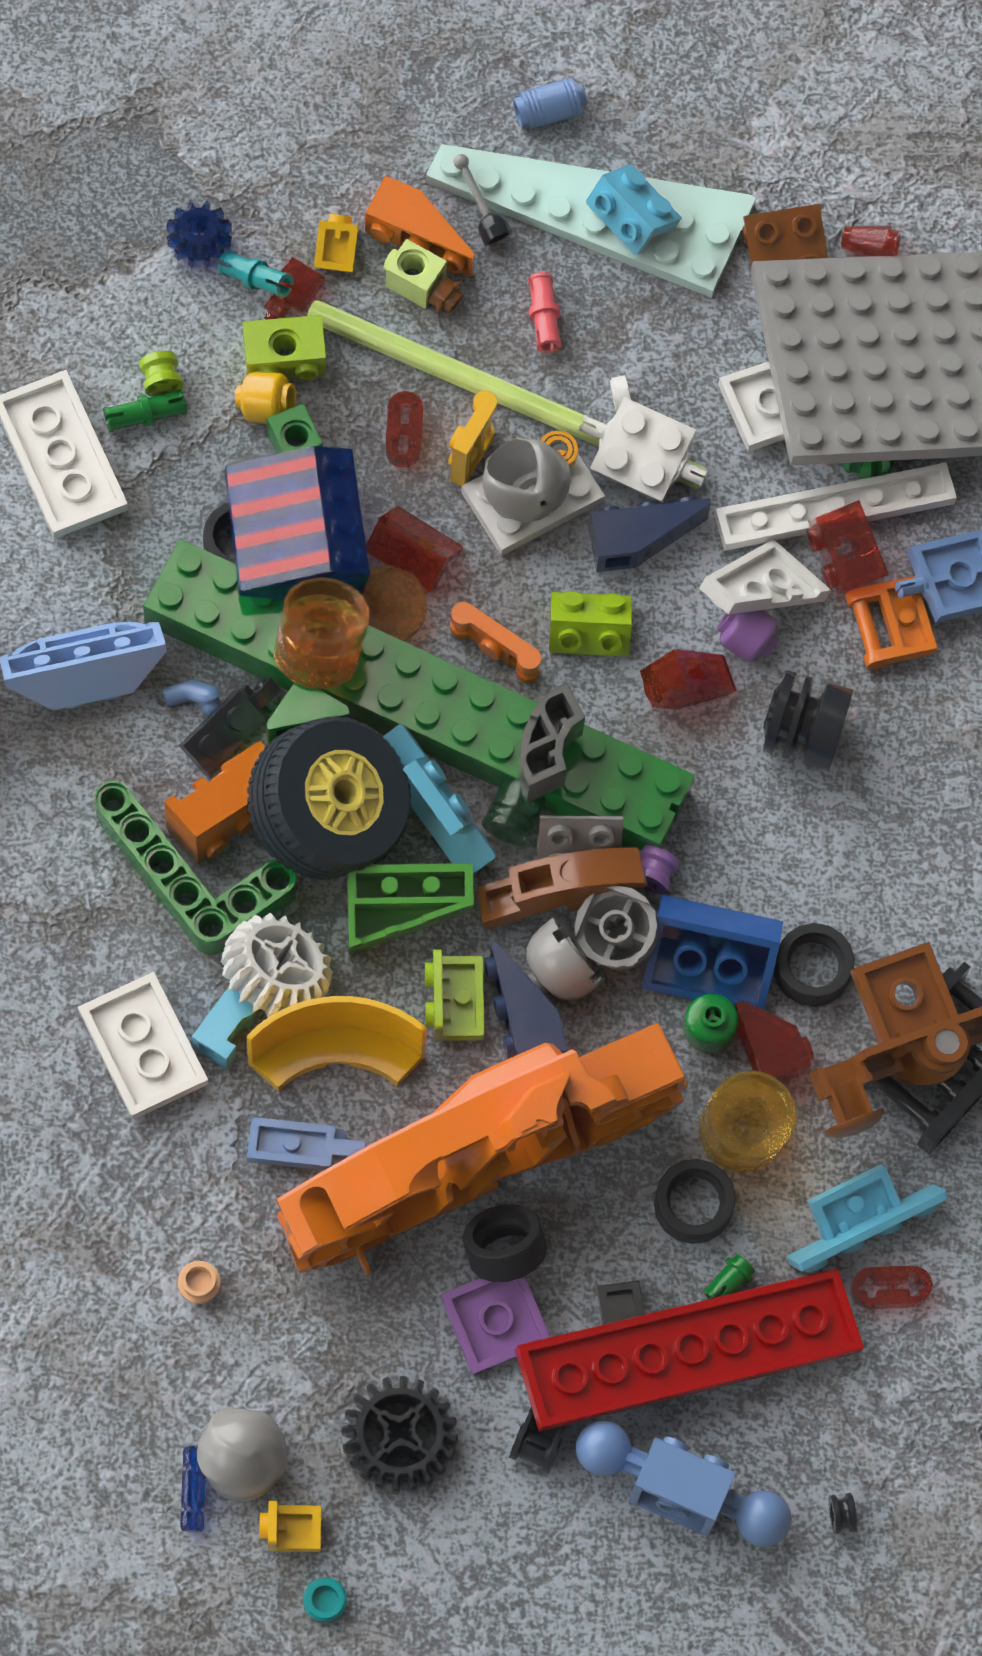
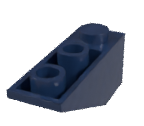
M689 496L683 497L674 503L659 504L656 501H648L633 508L620 509L617 506H607L599 509L597 512H591L589 534L596 572L636 568L708 519L710 510V498L699 499Z
M491 943L489 957L484 958V966L488 982L495 981L499 996L493 997L497 1020H505L508 1035L502 1036L506 1059L543 1043L554 1044L562 1053L567 1052L568 1048L559 1011L499 943Z

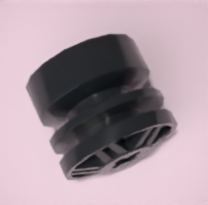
M787 670L784 679L774 690L763 726V752L773 754L778 737L786 739L783 758L788 759L796 744L800 743L805 745L804 764L829 771L854 690L828 682L820 698L811 696L813 677L806 676L801 693L793 691L797 673Z

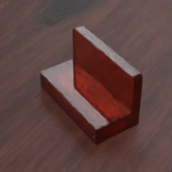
M396 506L379 517L364 551L431 592L437 587L448 563L460 555L463 546L403 508Z

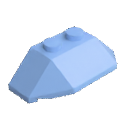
M114 622L34 640L16 649L12 654L1 656L0 665L6 687L54 711L63 708L73 709L81 704L104 699L113 700L122 695L134 693L167 652L159 622H149L146 625L138 622Z

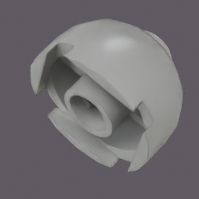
M622 886L607 887L612 891L597 895L593 893L586 898L578 910L574 927L578 944L589 960L604 969L616 971L632 969L647 960L656 946L659 931L657 915L646 897L634 889Z
M551 918L531 937L526 948V960L532 972L527 976L543 994L549 991L558 999L570 1001L582 998L606 980L600 969L595 973L589 967L588 963L591 960L587 958L579 946L577 938L564 924L558 929L557 918Z

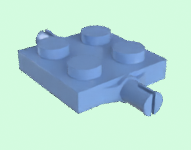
M982 529L910 547L906 554L914 570L915 578L895 583V591L899 592L897 594L899 598L922 594L927 601L935 623L982 612Z

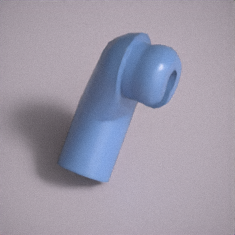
M192 679L162 688L167 708L188 701L200 703V708L204 714H211L222 703L219 699L221 693L217 687Z

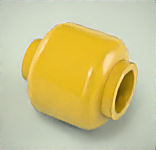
M252 372L245 377L242 385L237 386L235 405L238 409H241L244 418L248 422L267 424L268 417L296 407V389L294 384L289 383L288 378L282 373Z

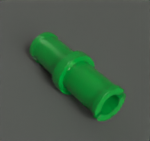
M178 389L174 392L149 398L145 394L137 396V401L104 407L103 413L105 421H108L106 425L108 431L114 432V430L139 424L147 427L153 425L155 420L187 414L185 400L182 401V398H184L182 390Z

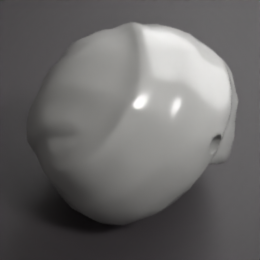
M517 437L500 445L486 459L482 483L488 502L501 517L519 522H530L545 518L561 506L570 489L571 472L565 458L545 442L538 439Z
M224 1408L212 1416L209 1424L203 1431L198 1443L197 1462L201 1472L219 1495L235 1502L252 1501L264 1496L283 1477L287 1462L285 1437L276 1421L264 1412L241 1408Z

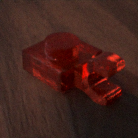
M292 257L281 272L291 274L294 283L293 285L283 281L280 283L292 288V290L285 298H280L275 294L270 297L264 306V309L268 310L264 315V319L284 318L292 306L303 312L323 287L325 276Z

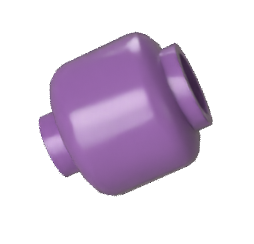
M764 610L729 615L725 613L717 626V630L721 632L720 644L746 662L755 660L759 655L764 658L768 657L779 640L774 635L777 628L776 619Z

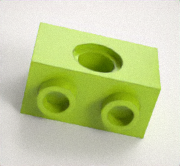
M322 315L242 322L247 375L252 372L282 373L287 378H297L303 381L326 375V352ZM287 348L292 350L293 353L282 356L277 354L276 351Z

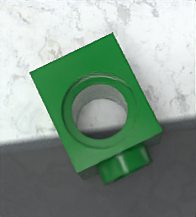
M304 404L267 418V435L280 463L315 455L316 465L318 462L323 461V443ZM298 438L306 443L302 446L294 447L287 442ZM306 469V470H302V471H298V472H299V473H302V472L309 471V470H311V469Z

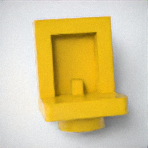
M269 1501L268 1513L260 1512L259 1539H268V1552H320L321 1506L278 1505V1501Z

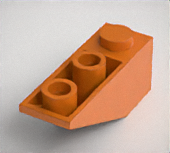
M385 175L365 213V232H368L379 242H391L400 247L408 239L446 260V270L452 273H464L472 276L475 253L424 193L417 188Z

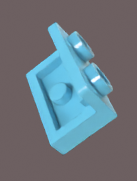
M632 164L603 174L586 200L587 205L634 255L642 253L651 238L675 229L682 219L671 207L670 202L662 197L646 180L645 176L635 169Z

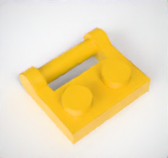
M480 391L474 396L473 415L465 428L462 426L457 427L449 443V447L452 448L448 459V464L451 465L450 481L461 487L469 481L494 438L495 431L491 421L497 409V398L490 391Z

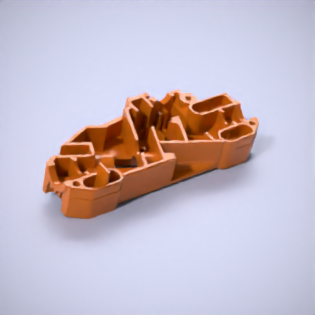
M659 1023L648 1026L581 1057L573 1049L562 1053L554 1044L543 1043L472 1075L432 1114L368 1145L277 1198L276 1201L281 1210L277 1213V1218L285 1233L291 1255L299 1273L332 1266L356 1255L365 1276L368 1277L370 1276V1267L363 1254L364 1251L378 1246L404 1231L492 1193L499 1185L497 1180L610 1143L617 1138L652 1123L676 1108L684 1101L680 1091L686 1089L688 1084L685 1081L686 1076Z

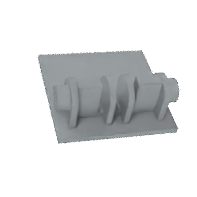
M540 816L537 860L577 851L621 848L623 816Z

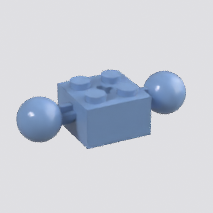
M607 1420L595 1421L587 1425L578 1436L576 1454L583 1468L597 1476H610L622 1470L638 1477L629 1502L707 1537L720 1513L736 1520L741 1536L749 1543L759 1547H769L779 1543L790 1530L792 1517L786 1501L771 1491H756L745 1497L729 1490L735 1472L728 1470L729 1464L718 1457L706 1454L703 1459L687 1452L689 1447L685 1443L671 1437H665L664 1441L655 1437L647 1454L631 1446L630 1438L621 1426Z

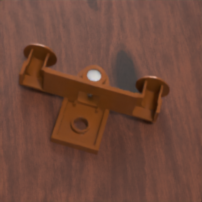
M930 942L864 964L850 971L878 1044L862 1050L848 1060L826 1068H817L809 1074L819 1102L828 1100L837 1125L824 1131L826 1135L834 1138L854 1136L870 1129L880 1121L884 1114V1109L872 1110L863 1087L864 1085L889 1076L904 1084L915 1087L938 1085L957 1073L967 1059L971 1046L982 1043V1007L958 1015ZM898 985H907L913 990L915 1000L911 1006H904L897 1001L895 989Z

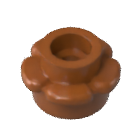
M446 277L435 288L428 302L436 307V313H441L444 309L451 313L460 303L464 296L459 291L462 284L460 281L455 283L449 277Z

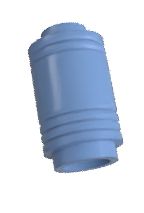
M572 77L520 92L519 97L513 98V106L518 123L521 128L528 127L529 130L576 117L577 115L580 116L582 115V107L587 105V98L582 84H575Z

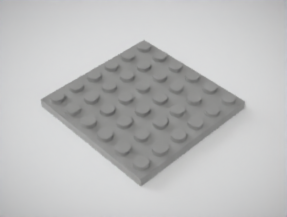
M981 252L753 261L750 271L790 466L982 456Z

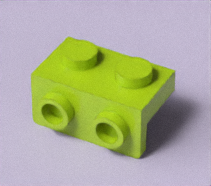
M551 592L550 653L627 657L629 655L632 629L631 596L615 593Z
M433 950V961L425 962V987H433V1002H425L426 1027H434V1041L484 1040L483 956H442V950Z

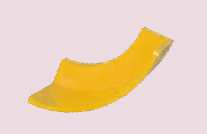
M353 996L315 998L286 1007L257 1025L247 1035L248 1065L278 1092L295 1078L310 1071L324 1068L328 1064H348L350 1067L365 1069L382 1076L398 1087L425 1058L427 1028L402 1010L379 1001Z

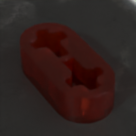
M401 391L394 394L389 400L387 408L385 453L391 464L401 468L414 465L421 454L423 403L420 397L413 392ZM402 405L410 406L409 424L401 423L400 411ZM400 435L408 436L407 445L409 448L407 449V454L399 453Z
M919 1266L867 1267L855 1275L851 1283L850 1293L854 1302L866 1309L913 1308L926 1302L932 1291L933 1283L929 1273ZM908 1277H914L915 1283L923 1285V1288L919 1289L916 1296H910L909 1289H895V1286L904 1285ZM867 1278H870L873 1285L888 1286V1289L877 1290L874 1298H869L867 1291L860 1290L859 1287L864 1285Z

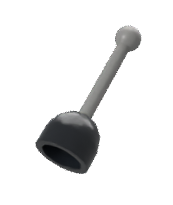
M458 154L454 158V166L462 171L483 214L478 226L479 235L485 246L494 244L509 236L513 231L503 215L489 211L468 168V157L464 154Z

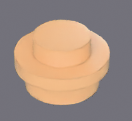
M191 1262L181 1270L178 1276L179 1291L191 1303H207L215 1298L219 1292L221 1285L220 1275L217 1269L208 1262Z

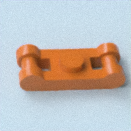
M460 602L453 606L451 610L450 632L455 638L460 640L470 638L479 644V649L487 657L493 660L501 659L516 670V677L521 683L531 684L538 679L541 654L536 648L471 604Z

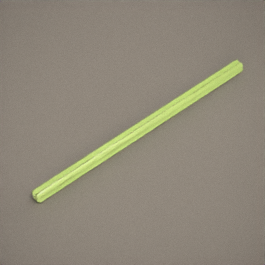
M319 300L314 301L309 308L307 316L322 315L324 329L475 394L480 391H490L496 396L498 404L599 447L600 439L579 431L580 424L583 423L585 416L579 412ZM690 460L687 461L688 463H690V464H692V465H695V466H697V467H699V468H701V469H703V470H705V471L707 470V469H706L704 466H702V465H699V464H697V463H695V462H692V461H690ZM683 477L677 480L695 489L701 487Z

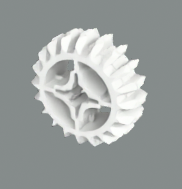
M269 913L263 918L255 915L248 922L243 921L242 924H239L233 934L227 939L220 962L224 965L222 976L230 980L228 990L238 991L240 993L239 1002L248 1001L253 1005V1012L262 1009L265 1011L267 1018L286 1007L302 1001L325 997L329 991V982L333 971L329 968L331 957L323 954L325 944L315 943L313 940L314 932L306 933L301 929V922L292 925L288 922L286 915L277 921Z

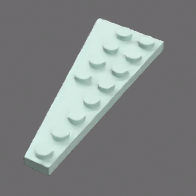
M441 144L426 174V183L477 203L462 171L454 166L455 156L464 154L469 159L468 168L489 209L709 298H712L741 236L742 228L745 227L743 216L751 214L756 202V197L749 194L646 178L651 186L670 202L671 207L682 219L675 229L651 238L643 252L634 255L586 203L587 198L601 176L609 171Z

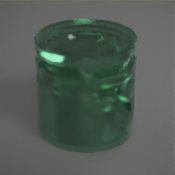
M505 778L502 780L490 804V808L486 812V816L483 817L481 825L487 832L499 840L517 846L525 845L527 836H530L532 828L535 826L546 804V798L541 796L526 803L519 780Z

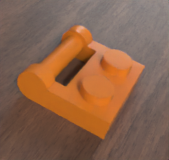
M915 576L856 588L845 594L848 608L854 611L866 652L863 659L867 670H877L888 664L934 655L936 653L937 645L922 595L919 593L899 598L897 596L899 592L895 591V583L897 581L912 579ZM879 601L891 647L881 649L868 606L871 602Z

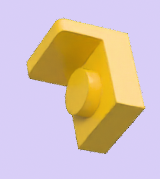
M329 214L328 221L319 220L314 268L353 273L360 226L351 224L352 217Z

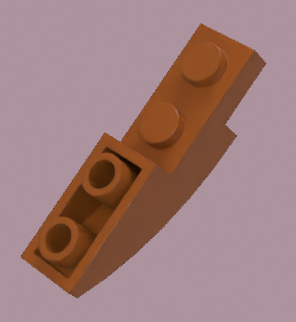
M606 848L560 854L510 867V877L478 887L477 894L482 923L488 930L563 905H566L570 912L580 909L586 898L593 893L597 895L612 891L607 887L622 886L638 890L647 887V881L639 848Z

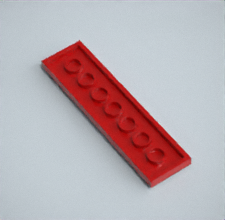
M837 1268L520 1344L515 1348V1353L539 1432L858 1354L864 1349L839 1269Z

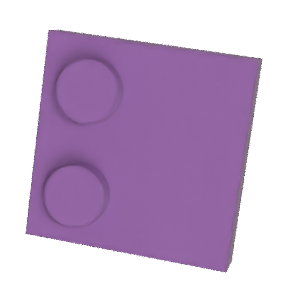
M526 1277L510 1282H491L479 1278L439 1296L472 1375L517 1357L515 1353L517 1345L550 1337Z

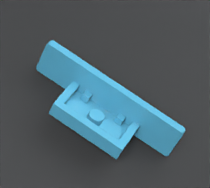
M400 724L384 735L383 738L387 739L390 746L396 750V754L399 755L401 763L404 765L403 770L408 776V783L411 788V807L452 864L473 863V874H475L497 857V853L469 816V807L461 796L451 791L445 782L446 776L440 766L434 760L428 759L405 725Z
M880 1164L807 1200L822 1239L787 1255L786 1258L789 1265L799 1271H816L828 1264V1258L840 1252L848 1254L861 1249L865 1245L864 1240L874 1235L891 1234L902 1227L901 1222L913 1216L924 1217L934 1213L939 1209L938 1204L949 1197L946 1190L932 1184L899 1200L886 1167Z

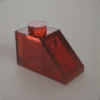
M673 649L640 670L645 695L652 707L678 710L731 695L737 691L725 656L721 654Z
M746 1001L735 1003L734 1006L739 1016L737 1031L759 1090L805 1075L811 1067L810 1061L814 1060L813 1050L808 1038L800 1036L797 1026Z

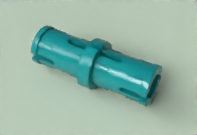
M226 251L219 259L231 264L230 267L218 264L220 274L242 281L244 286L249 289H263L280 298L287 297L292 288L280 284L283 281L293 285L292 275L270 268L266 261L256 258L250 260L232 251Z

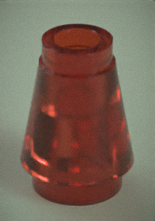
M891 225L845 226L841 249L849 250L864 257H894V255H898L901 232L892 230Z

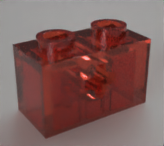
M860 500L808 520L810 529H807L806 533L809 543L815 552L820 551L825 566L821 567L823 578L829 589L835 588L837 595L889 575ZM842 543H850L852 546V550L847 555H839L837 552V548Z

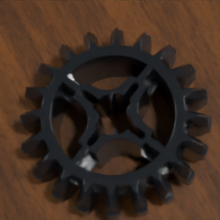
M406 1376L400 1377L399 1388H392V1382L389 1377L383 1378V1392H379L376 1386L369 1384L367 1386V1393L370 1397L369 1401L361 1395L354 1397V1404L361 1412L354 1409H347L345 1412V1418L355 1425L342 1426L341 1430L342 1436L353 1438V1440L343 1444V1452L348 1454L358 1452L349 1460L350 1468L355 1469L365 1464L366 1467L362 1470L360 1479L366 1482L373 1474L377 1475L375 1489L379 1491L384 1487L386 1480L393 1481V1494H399L400 1482L407 1481L408 1489L411 1493L416 1492V1478L418 1477L421 1478L426 1486L432 1485L433 1478L429 1470L431 1469L435 1473L443 1475L446 1472V1467L439 1458L452 1461L455 1452L445 1445H453L458 1442V1434L446 1431L456 1426V1417H441L450 1410V1403L443 1401L434 1405L439 1396V1391L433 1388L426 1396L423 1395L424 1381L418 1380L415 1383L414 1390L408 1389V1379ZM395 1403L414 1406V1408L411 1407L409 1411L399 1416L392 1415L386 1410H380L384 1406ZM425 1415L432 1422L436 1435V1441L431 1451L423 1446L424 1441L416 1434V1430ZM369 1419L376 1424V1429L384 1437L378 1451L374 1455L367 1448L363 1435L364 1428ZM410 1424L407 1439H411V1442L400 1438L390 1445L393 1431H390L389 1428L399 1432ZM399 1454H405L414 1460L416 1458L420 1460L418 1463L406 1467H394L384 1464Z

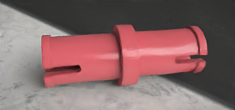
M546 272L532 274L531 278H528L532 301L529 316L530 320L535 324L537 350L541 353H553L562 347L557 321L561 316L560 306L555 303L553 276Z

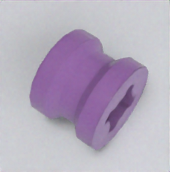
M645 845L641 850L647 887L643 889L656 894H666L671 886L669 878L671 874L678 871L680 861L665 849Z

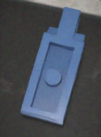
M254 1117L251 1123L247 1162L326 1170L367 1147L365 1141L347 1140L346 1131L336 1130V1126Z

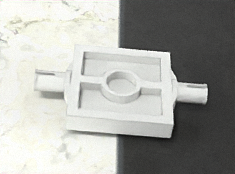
M626 397L623 398L615 416L607 425L587 415L584 416L583 423L580 424L579 431L600 439L599 450L593 460L590 471L663 504L671 486L680 477L702 487L704 479L708 475L707 470L705 471L687 462L688 450L697 433L696 429Z

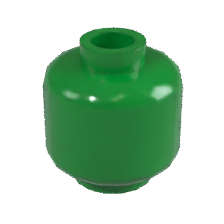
M705 994L697 997L688 1006L683 1021V1033L687 1042L694 1049L703 1053H717L726 1049L733 1042L739 1026L738 1012L734 1004L721 995Z

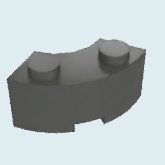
M567 682L549 692L536 705L524 729L520 746L518 775L526 803L564 787L566 765L563 754L569 744L583 734L585 716Z

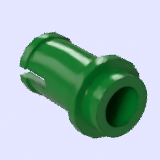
M736 1254L733 1259L728 1257L725 1260L727 1265L702 1290V1293L708 1299L710 1297L713 1298L721 1288L722 1291L716 1297L736 1293L745 1282L750 1284L753 1281L751 1277L755 1273L753 1266L739 1254Z

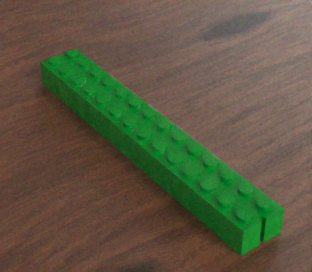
M179 539L143 605L145 625L149 622H159L162 633L262 679L272 678L279 687L288 691L297 678L300 677L348 706L349 719H355L359 723L367 724L368 727H372L383 735H386L396 726L403 724L426 755L525 800L519 782L518 762L523 732L530 714L538 704L537 702L265 577L240 581L239 569L243 567ZM584 724L582 736L570 743L563 754L566 765L564 787L532 800L530 803L558 816H623L621 845L628 848H639L640 851L645 845L663 849L672 831L673 823H676L691 792L695 775Z

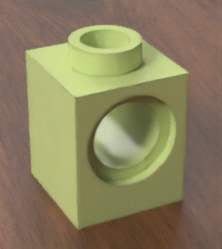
M406 239L400 249H393L385 260L383 270L386 271L385 287L426 309L429 305L428 300L439 283L446 278L447 261ZM416 269L421 273L418 275H408L404 271Z

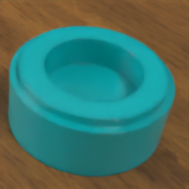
M322 1577L315 1579L307 1586L303 1596V1606L305 1612L312 1620L326 1624L336 1621L343 1615L347 1605V1595L344 1587L337 1580Z

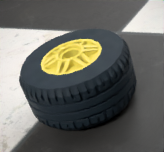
M337 716L317 718L278 735L259 754V759L255 761L254 767L251 770L252 776L249 777L248 812L251 814L250 821L253 823L255 833L257 832L259 842L261 841L264 849H268L269 855L272 858L274 857L275 861L279 864H283V867L287 870L291 869L292 872L300 873L301 876L309 877L310 879L329 880L340 878L356 871V869L358 871L363 870L366 866L369 867L379 863L398 845L400 838L405 833L404 829L407 828V820L410 817L411 788L408 783V776L403 770L404 765L401 763L399 755L396 754V750L390 746L387 739H384L380 733H376L372 727L359 723L355 719L350 720L346 717L340 718Z

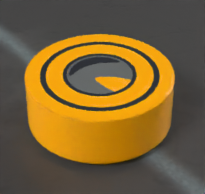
M551 431L541 438L540 441L557 450L565 458L570 469L574 466L578 455V445L572 435L564 431Z

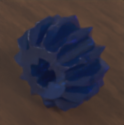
M190 200L188 211L176 207L174 219L168 220L166 225L167 232L169 233L166 237L167 246L169 249H174V257L177 261L188 257V265L191 268L195 266L197 261H203V264L208 268L211 265V257L219 260L224 253V249H230L232 245V236H230V232H232L231 222L229 219H224V211L221 207L211 211L210 203L207 200L202 204L201 208H196V205Z

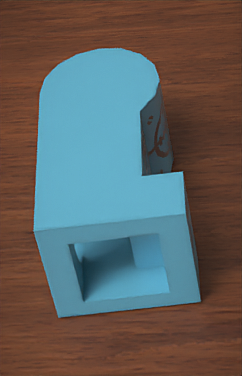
M228 989L192 1035V1048L225 1070H228L236 1059V1046L232 1043L242 1029L250 1027L256 1022L259 1015V1010L253 1012V1005L248 1001L239 1002L240 993L238 991Z

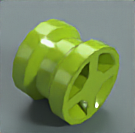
M157 351L147 354L140 359V372L146 377L144 382L145 394L154 397L183 388L182 375L176 371L179 365L177 354L172 351Z

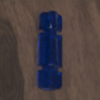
M188 1446L183 1450V1467H186V1470L182 1471L181 1507L184 1508V1511H181L180 1526L182 1531L193 1533L201 1532L204 1529V1512L201 1511V1508H205L206 1477L201 1472L197 1462L198 1446Z

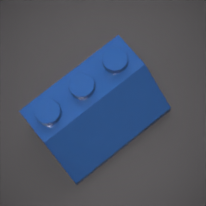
M662 895L657 915L659 927L657 943L647 960L641 989L695 1000L697 997L705 994H718L732 1002L736 1010L763 1015L780 946L783 921Z

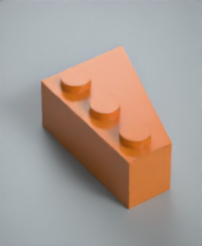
M261 740L222 764L221 769L223 771L209 782L204 777L195 781L192 787L196 791L179 801L173 795L164 801L166 829L198 865L207 857L210 860L218 857L227 848L228 841L239 832L241 835H244L253 829V823L250 821L251 814L248 812L249 804L247 803V797H249V794L247 793V787H249L248 781L249 777L252 776L251 770L254 767V763L259 759V754L266 747Z

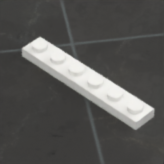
M945 462L717 508L715 510V519L724 551L766 543L772 539L776 541L954 505L957 497L947 463Z

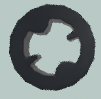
M845 1493V1496L841 1499H838L836 1495H829V1515L833 1533L839 1534L843 1528H848L850 1532L857 1531V1515L852 1493Z

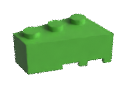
M473 863L371 865L369 867L366 866L363 870L358 871L356 869V871L348 873V955L471 913L474 905Z

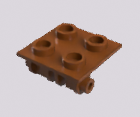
M820 204L743 216L745 228H742L741 234L743 243L748 245L751 267L753 261L828 258Z

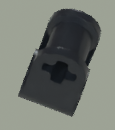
M531 1407L525 1423L523 1422L519 1429L509 1458L516 1460L519 1457L541 1466L542 1471L549 1474L563 1440L562 1436L567 1425L539 1432Z

